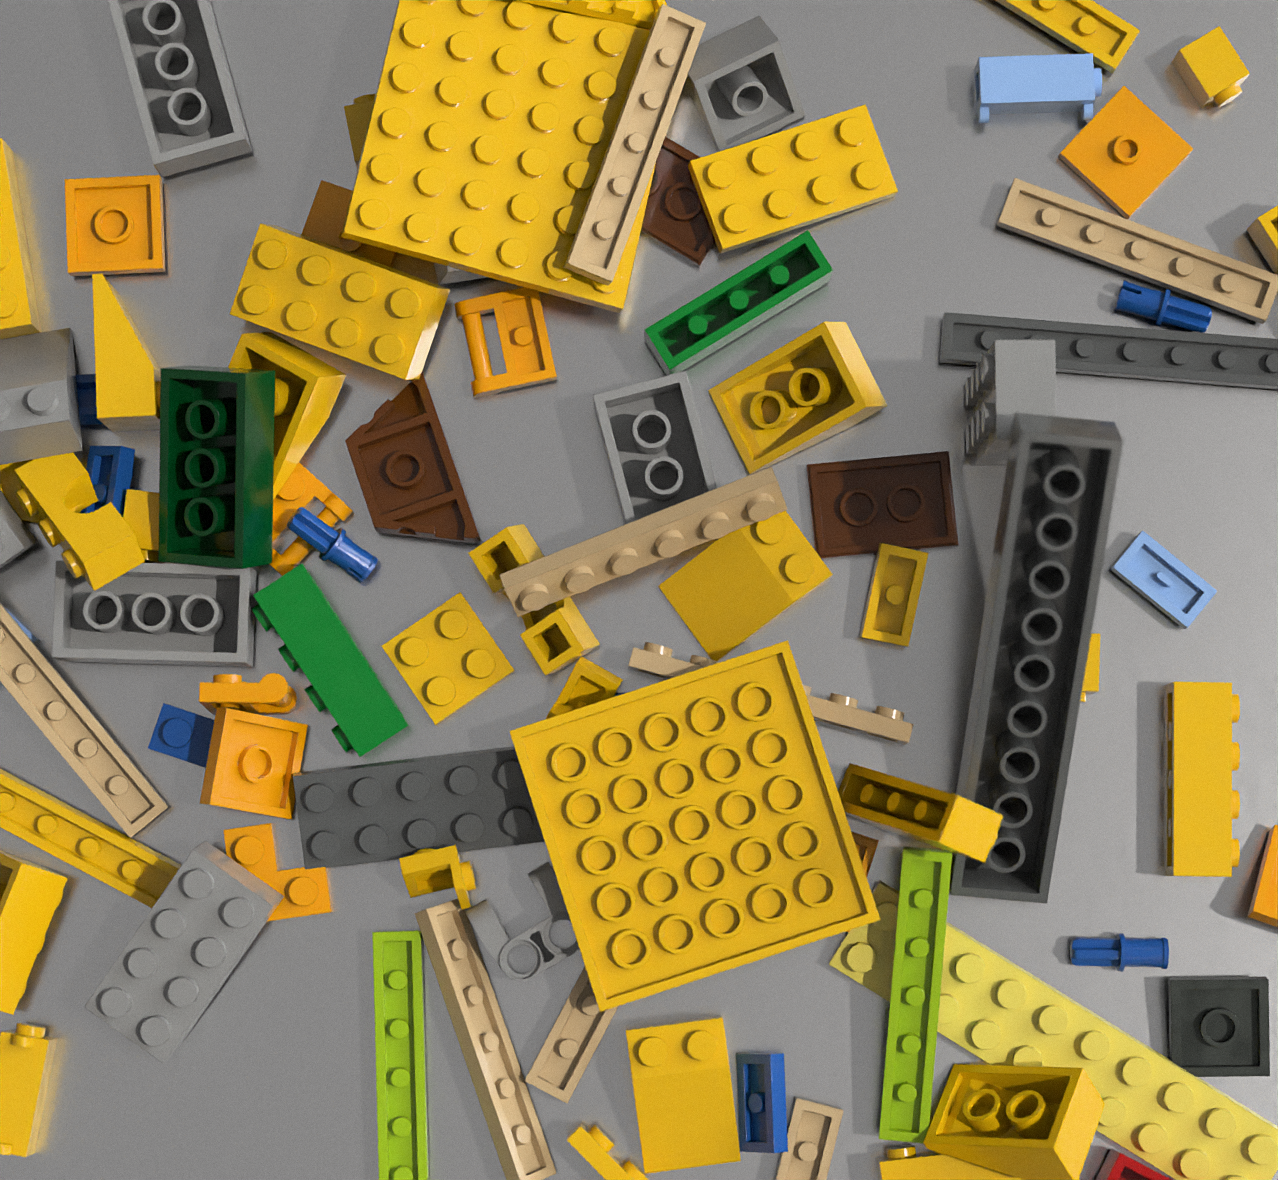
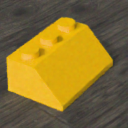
M0 850V1011L13 1015L19 1000L25 993L27 979L37 954L44 945L46 931L55 909L62 900L63 889L68 878Z

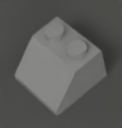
M760 16L698 45L685 80V85L718 152L757 140L805 117L780 41Z

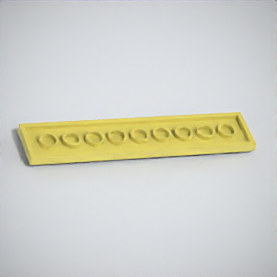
M879 880L872 892V896L880 920L847 932L829 960V965L890 1002L899 892ZM946 922L937 1032L990 1065L1083 1068L1105 1103L1096 1130L1176 1180H1271L1278 1170L1277 1125L1201 1078L1185 1071L1159 1052Z

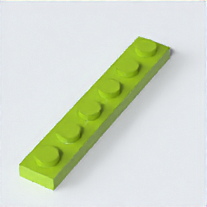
M903 846L879 1139L923 1143L929 1129L952 852L947 850Z
M420 930L372 932L379 1180H429L422 934Z

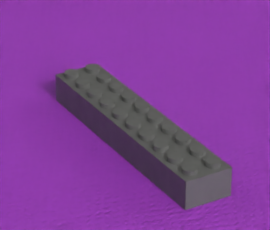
M1014 412L956 795L1002 815L1003 818L997 830L996 841L989 850L985 863L952 852L950 895L1047 904L1123 439L1115 422Z

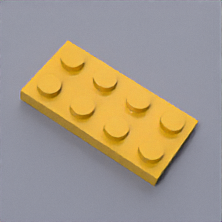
M866 104L692 160L688 164L691 177L720 254L894 197L898 192Z

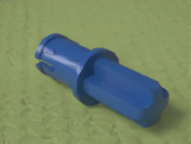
M1125 280L1122 283L1115 310L1155 320V325L1160 326L1161 322H1165L1199 333L1206 332L1212 317V309L1210 307L1171 296V290L1166 289L1165 292L1141 287Z
M299 507L287 523L288 528L320 551L319 559L322 561L328 559L347 572L358 583H362L377 564L378 558L345 535V529L339 528L335 531L304 507Z
M1117 933L1116 938L1075 937L1071 941L1070 959L1071 963L1075 966L1116 967L1117 971L1121 972L1124 971L1125 967H1160L1161 969H1167L1169 945L1166 938H1125L1124 933Z

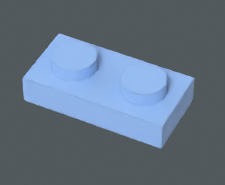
M1144 531L1137 535L1111 567L1114 573L1183 629H1187L1217 592L1215 588Z

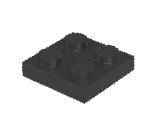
M1266 976L1168 978L1170 1060L1195 1077L1270 1076L1269 979Z

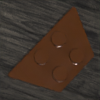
M422 372L420 379L409 380L410 383L392 401L387 399L375 411L372 420L356 429L345 442L376 532L477 543L481 540Z

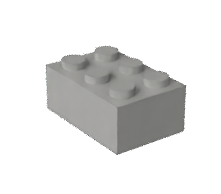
M686 371L593 395V404L625 525L717 488Z

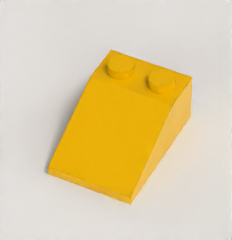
M102 273L92 274L97 419L112 432L160 430L161 370L116 289Z
M824 321L708 390L749 474H754L840 433L888 406L846 322Z
M272 332L241 334L228 368L275 370L274 500L329 418L346 374Z
M783 511L767 520L755 522L719 538L661 583L658 588L710 659L718 661L829 581L833 574L789 514Z
M720 1015L626 1028L645 1174L741 1161L723 1017Z
M954 1064L923 1144L929 1150L1023 1180H1078L1105 1103L1085 1070L1081 1067Z

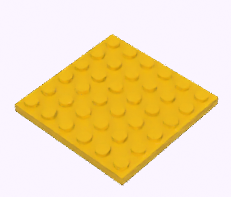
M398 0L341 237L620 313L625 304L654 169L613 282L607 286L563 267L650 31L621 22L604 20L516 0Z
M788 640L509 731L600 1012L880 920Z

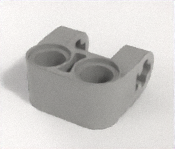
M548 861L528 873L534 887L551 913L550 917L511 940L487 899L465 911L490 955L505 975L515 981L530 980L574 954L579 949L577 939L572 946L567 948H560L551 941L550 929L552 925L558 920L570 921L555 871ZM525 945L533 950L536 962L533 969L529 972L518 973L510 967L508 957L510 951L515 946Z

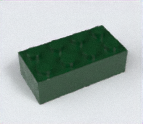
M194 365L161 368L158 562L237 569L272 563L275 370Z

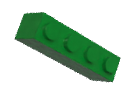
M807 230L644 329V340L666 375L682 372L828 283L833 269Z
M304 563L253 595L258 602L257 605L251 608L266 632L275 628L285 643L278 648L280 654L293 673L300 668L311 683L304 690L320 713L326 709L329 710L338 724L331 731L346 753L354 749L358 756L361 757L409 726L408 721Z

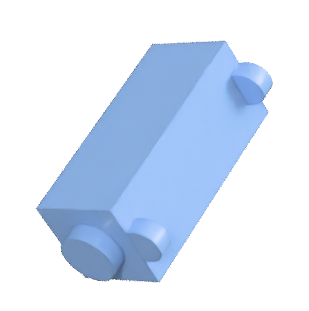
M1093 53L979 57L974 68L978 123H989L990 114L1081 112L1082 120H1092L1095 97H1100L1102 94L1101 68H1094Z

